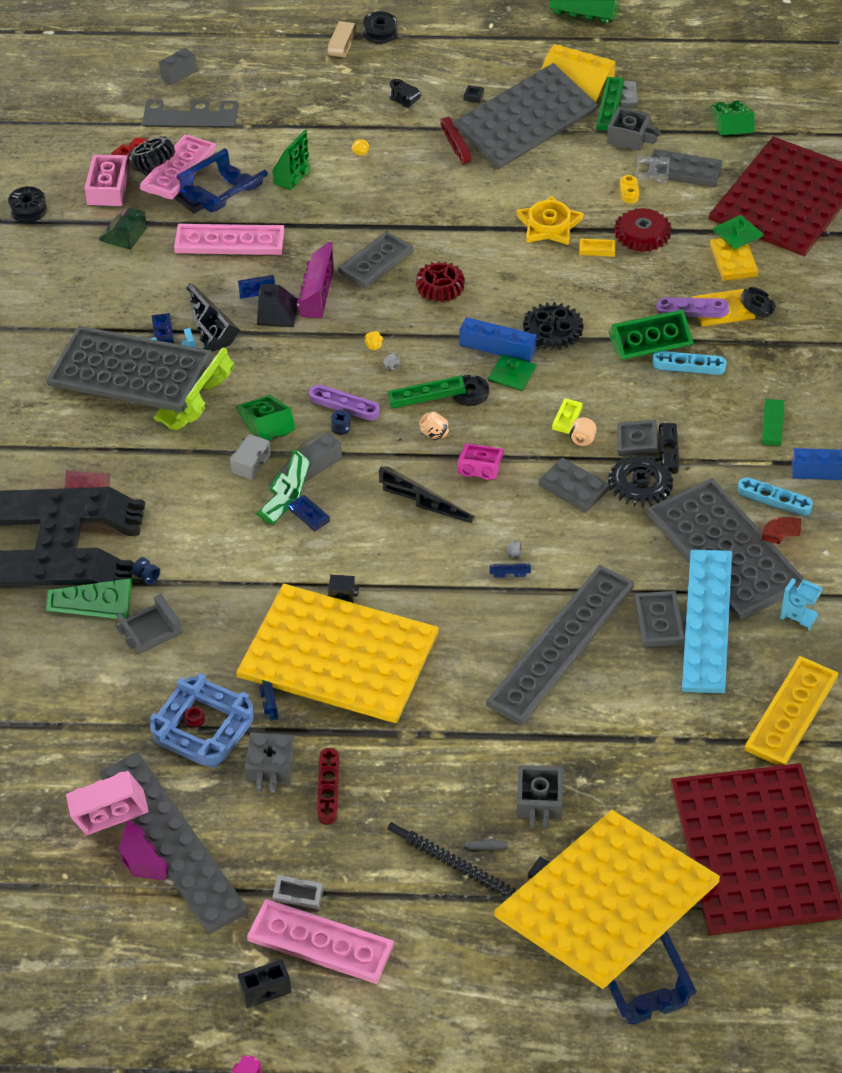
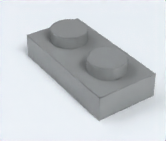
M625 81L620 99V107L637 108L636 81Z

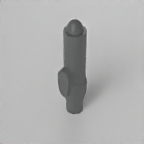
M489 838L484 839V841H468L464 843L463 847L468 850L493 851L508 849V841H498Z

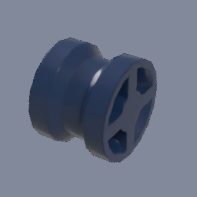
M343 410L335 411L331 415L332 431L338 435L347 434L351 427L349 413Z

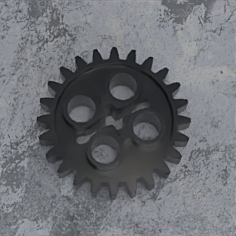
M546 302V306L539 304V308L532 307V311H528L523 321L524 332L537 335L536 346L538 347L542 344L543 349L550 346L551 350L556 346L561 350L562 345L568 348V343L574 345V340L579 341V336H582L584 325L583 318H580V313H576V309L570 310V305L563 307V303L557 306L556 302H553L552 305Z

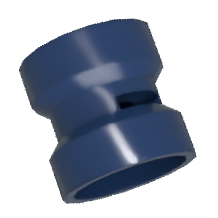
M145 557L136 560L132 566V573L136 577H141L142 581L147 585L153 584L161 572L159 567L151 564Z

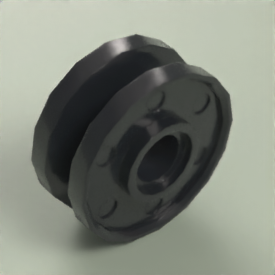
M376 11L364 17L363 36L366 40L376 44H384L394 40L397 36V19L394 15L384 11Z
M32 186L20 187L9 195L8 203L14 220L21 223H31L41 219L46 214L45 196L39 188Z

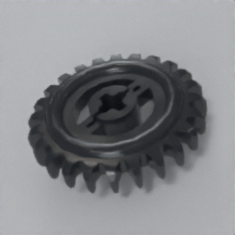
M637 455L636 458L629 456V459L623 458L622 462L618 461L615 466L611 467L608 475V484L610 485V491L614 489V496L620 493L619 501L626 497V505L630 500H633L634 507L640 501L643 508L645 501L649 503V506H652L653 500L659 503L660 497L662 500H665L666 495H670L673 489L672 473L666 465L662 466L661 461L655 462V458L648 459V456L641 458L640 455ZM634 471L632 481L629 483L626 477ZM653 476L655 482L649 487L650 477Z

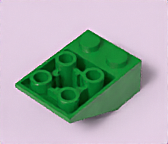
M732 101L731 104L715 102V105H710L714 123L720 135L754 133V111L742 103V101Z
M306 129L285 149L272 170L273 184L292 190L309 173V140Z

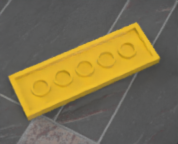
M799 656L747 741L744 751L777 766L787 765L836 682L839 673Z

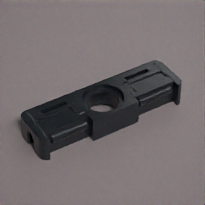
M660 423L659 432L661 438L659 447L662 466L666 465L672 474H677L679 472L677 424ZM666 446H671V447H673L674 449H673V450H666V449H664V447H666Z

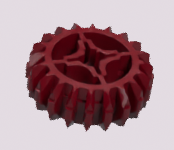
M438 261L437 263L431 262L430 265L425 264L424 268H420L416 276L418 293L422 295V298H427L428 301L434 300L435 303L437 301L443 303V301L447 300L450 302L451 299L461 296V292L464 290L465 277L458 266H454L453 263L447 264L446 261L444 263Z

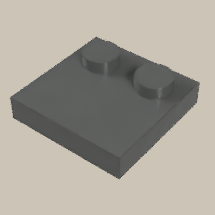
M656 419L617 423L619 456L658 453Z

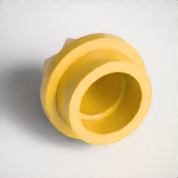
M364 139L355 140L352 145V152L359 156L366 155L369 151L368 142Z
M370 332L365 335L366 339L364 342L368 349L378 350L381 347L383 337L380 336L379 332Z

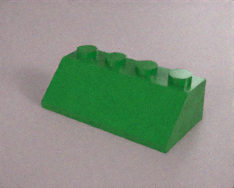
M550 0L549 9L553 11V14L562 15V13H567L568 16L574 18L584 16V19L591 21L595 18L600 19L599 22L602 23L614 22L620 8L616 0Z
M684 309L612 324L608 332L613 350L621 360L694 344Z

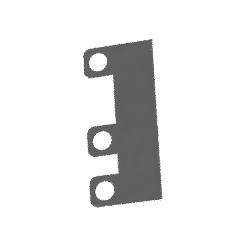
M147 100L142 125L235 127L238 102L222 101L219 111H208L209 101L194 100L191 111L162 110L163 100ZM151 102H158L160 106L150 108L149 104ZM203 102L206 106L203 109H197L195 104ZM226 103L234 104L232 109H225L223 106Z

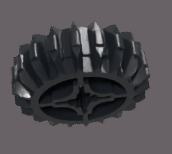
M160 136L144 141L142 144L134 147L128 156L135 170L149 171L170 160L175 154V147L169 137Z

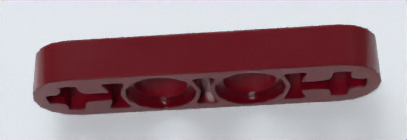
M449 116L441 118V129L460 163H470V151L454 126L453 121Z
M329 747L323 749L319 755L317 817L320 823L330 825L337 820L339 753L336 749ZM328 757H332L331 766H327ZM327 773H331L335 776L331 780H325L323 778V776ZM329 791L332 792L334 796L327 799L324 798L322 794L324 792ZM325 806H329V816H325Z

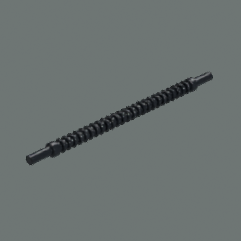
M393 822L388 825L387 830L405 839L407 844L414 845L416 849L420 847V851L425 850L427 855L431 853L432 858L436 856V860L441 859L443 864L447 862V866L452 865L454 870L458 868L459 873L463 871L464 876L468 874L470 879L474 877L475 882L479 880L480 884H485L486 888L491 887V891L496 890L497 894L502 893V897L507 896L508 899L516 892L515 887L511 889L510 885H505L504 881L499 882V878L494 879L493 875L488 876V872L483 873L482 869L477 870V866L472 867L471 863L466 864V860L461 861V857L456 858L455 854L450 855V851L445 852L444 848L439 849V845L434 846V842L429 843L428 839L423 840V836L418 837V833L414 831L409 832Z

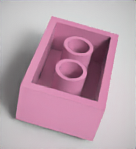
M93 154L85 185L87 205L122 206L130 173L128 156Z
M129 771L119 772L113 777L98 780L92 785L77 788L73 792L66 794L70 817L86 835L149 813L144 790Z

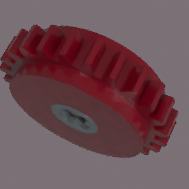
M635 208L634 210H628L627 213H623L622 216L618 217V220L615 222L614 233L615 238H618V242H622V246H626L634 251L651 252L652 250H658L659 247H664V243H668L672 227L671 222H668V218H664V214L651 209Z

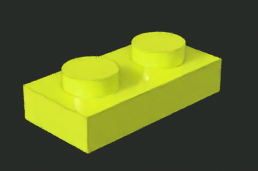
M564 398L552 424V430L570 434L572 424L578 419L583 403Z

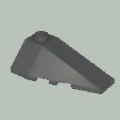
M329 432L316 435L303 443L298 449L300 453L310 460L304 482L342 459L341 442ZM291 458L278 473H283L286 476ZM276 474V475L273 477V479L268 483L269 487H270L271 484L273 483V481H274V479L276 478L277 474Z

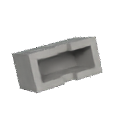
M249 434L240 443L236 453H233L230 457L232 473L253 480L260 471L259 464L264 465L271 455L270 441Z
M277 875L273 900L280 904L319 911L324 890L323 883Z

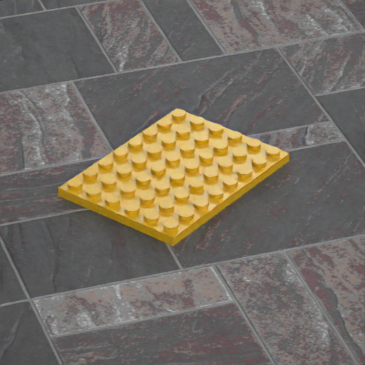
M283 583L236 671V676L244 680L397 724L439 633V627Z
M611 810L494 910V916L604 989L719 883L720 876L614 810Z

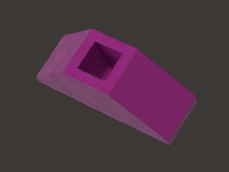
M131 820L127 821L119 845L121 861L132 876L166 880L168 878L166 872L168 865L162 856L158 857L155 846L151 841H146L139 825L135 826Z

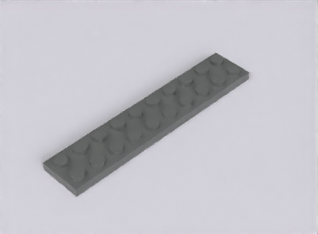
M599 565L487 699L486 706L523 725L632 591L635 582Z
M138 752L99 771L102 780L113 777L119 772L129 771L143 788L149 813L130 820L135 826L139 825L145 834L144 838L147 842L151 841L158 857L162 856L168 865L166 869L168 877L208 935L248 913V908Z

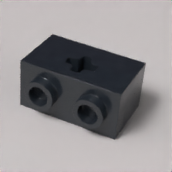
M283 959L238 974L239 989L247 1008L292 993L290 977Z

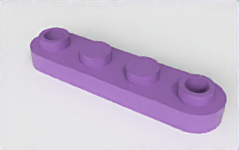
M666 297L660 299L656 304L659 314L684 309L686 317L721 318L726 316L730 310L725 299Z
M323 385L312 386L309 390V399L313 403L337 411L343 410L350 415L365 420H375L380 416V406L376 402Z

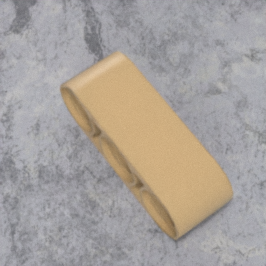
M338 22L328 45V55L346 57L356 35V23Z

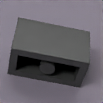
M186 48L159 61L161 78L170 85L197 72L196 56Z

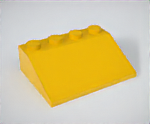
M554 44L541 68L542 70L554 63L597 103L604 94L607 77H615L616 61Z

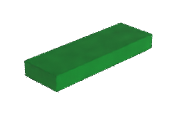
M765 398L762 445L781 446L785 400Z

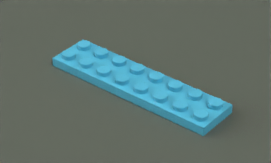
M691 550L682 692L725 693L732 551Z

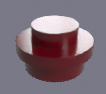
M191 707L184 714V722L189 727H199L205 722V713L198 707Z

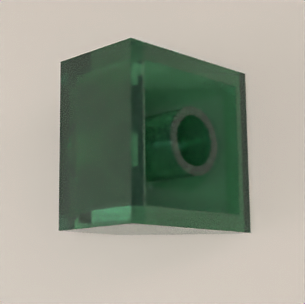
M130 207L115 216L99 237V241L131 250L147 229L145 212Z

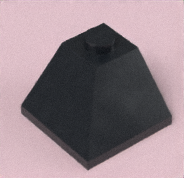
M261 284L258 299L257 325L294 327L298 298L280 285Z

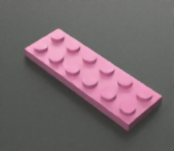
M185 134L174 146V156L166 161V163L155 167L141 182L140 190L173 200L216 150V144Z
M178 224L174 251L175 253L282 255L285 229L284 225Z
M265 899L247 935L249 942L375 984L378 983L394 947L393 940Z

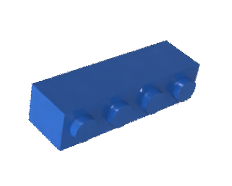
M468 317L465 318L459 329L460 346L500 356L504 354L527 362H531L536 352V334Z
M794 448L791 462L792 479L842 480V450Z

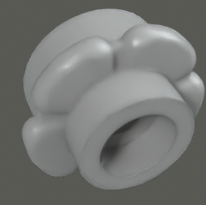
M392 353L383 360V364L387 370H395L399 367L401 358Z
M512 540V543H508L507 554L513 560L514 558L521 557V542H515V540Z

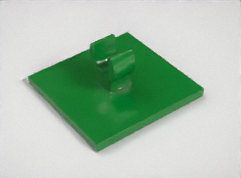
M742 215L713 228V231L735 250L763 237V233Z
M502 354L489 375L488 381L523 391L537 364Z

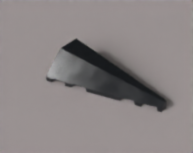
M189 283L186 289L190 291L191 296L189 300L194 306L192 312L196 327L201 332L199 338L204 343L203 349L213 352L230 346L240 329L195 285Z
M380 467L379 483L383 484V491L416 500V507L469 523L473 522L475 516L391 467Z

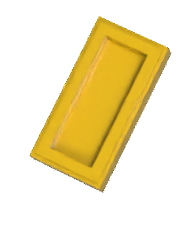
M581 238L579 255L615 257L616 240Z

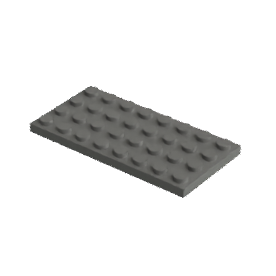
M552 63L455 120L454 126L498 169H501L595 112L599 105Z
M78 326L46 382L48 386L183 412L187 405L185 398L205 372L213 357V353L211 350Z
M713 478L650 506L646 510V514L689 563L691 550L732 551L729 609L739 620L783 600L785 588L792 578L796 580L794 586L797 588L804 579Z

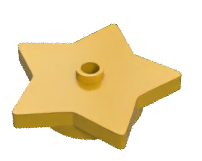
M550 196L546 200L535 203L531 208L518 209L516 216L528 227L527 243L550 239L569 245L570 229L583 220L584 214L570 210L564 203Z

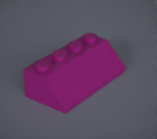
M333 242L326 243L312 253L311 260L307 261V273H304L303 277L304 286L301 285L300 289L301 298L297 300V309H300L301 317L323 318L334 272Z

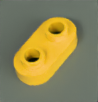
M626 175L620 179L621 198L625 203L632 204L639 200L638 180L632 175Z

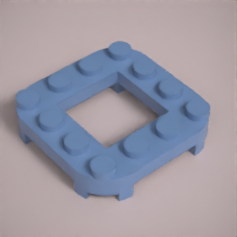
M198 673V677L186 679L182 677L176 682L177 688L157 714L153 713L150 718L152 740L159 746L189 760L215 768L229 756L252 724L254 719L252 702L249 699V695L242 691L239 695L207 681L204 674ZM195 701L229 715L212 739L208 738L204 741L176 728L186 711L192 707Z

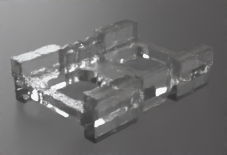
M638 155L635 177L638 181H646L648 179L668 183L670 157L655 158L650 156L648 158V156ZM640 163L649 164V171L647 173L638 171ZM657 164H665L667 166L665 174L656 173Z

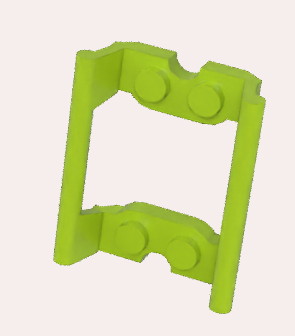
M221 348L187 395L185 402L188 407L185 411L176 414L173 410L160 408L155 414L154 420L162 422L171 430H179L188 422L191 423L197 420L205 410V402L199 393L201 389L210 390L227 379L234 369V362L227 354L228 350Z

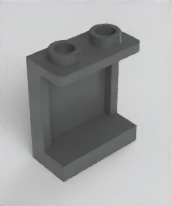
M162 594L154 597V606L124 619L121 613L117 615L118 623L116 627L120 635H125L127 645L130 649L133 648L138 655L182 634L181 621Z

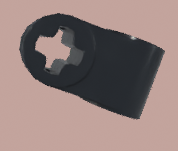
M401 79L390 81L391 92L389 93V98L392 101L409 108L421 98L418 88L409 85Z

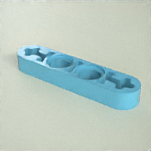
M667 351L654 353L652 360L653 366L660 370L715 375L723 374L727 364L725 358L720 356ZM677 360H682V361H684L685 363H683V364H678V363H676L675 361H677ZM695 362H701V363H703V365L698 366V365H695L694 363H695Z
M748 477L740 479L738 483V493L743 497L800 516H807L812 511L813 502L807 496ZM762 491H767V492H769L771 495H769V496H764V495L761 494V492H762ZM785 497L788 498L790 501L782 502L780 501V498Z

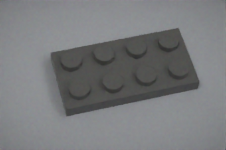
M654 149L647 170V176L716 187L722 167V160Z
M385 231L340 265L338 273L366 289L413 252V246L392 233Z

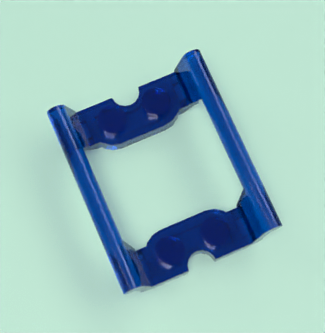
M224 148L177 174L176 177L180 182V192L186 199L194 203L200 202L202 203V208L210 212H216L226 206L228 198L242 190L249 191L262 185L263 178L268 175V172L262 170L254 176L247 173L240 174L241 170L230 165L228 150ZM215 161L218 171L224 180L235 186L218 197L200 186H193V174Z
M667 931L659 938L678 973L675 989H658L637 996L631 1003L626 1004L615 979L607 985L621 1016L626 1018L628 1024H637L650 1020L652 1012L657 1010L663 1012L664 1015L680 1010L688 1004L690 997L697 992Z

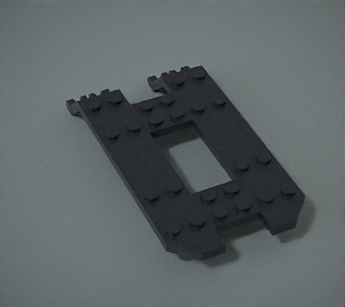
M111 487L0 490V525L40 524L35 549L0 550V587L83 585L132 578L130 571H132L133 561L121 560L100 548H77L82 523L102 522L127 536L140 535L141 527L138 525L142 524L144 513L141 510L145 509V501L141 499L134 500Z

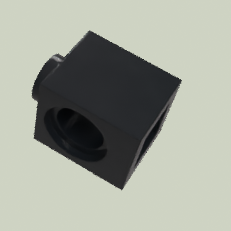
M330 574L328 596L354 603V597H358L359 585L355 584V576Z

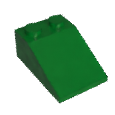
M271 394L235 405L236 410L254 436L270 441L273 437L286 436L291 431L296 430L291 408Z

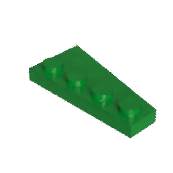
M132 578L50 589L47 594L46 611L115 619L121 613L124 619L129 617Z

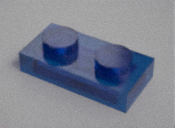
M274 275L238 280L240 299L259 296L261 284L275 285Z
M170 313L151 315L154 338L156 337L158 341L174 344Z
M305 495L289 504V510L314 532L330 522V516Z
M530 563L489 564V573L494 574L495 578L506 577V574H514V577H526V573H531Z
M262 680L263 685L258 686L261 698L265 697L266 700L262 702L264 714H269L270 721L278 720L272 684L269 681Z

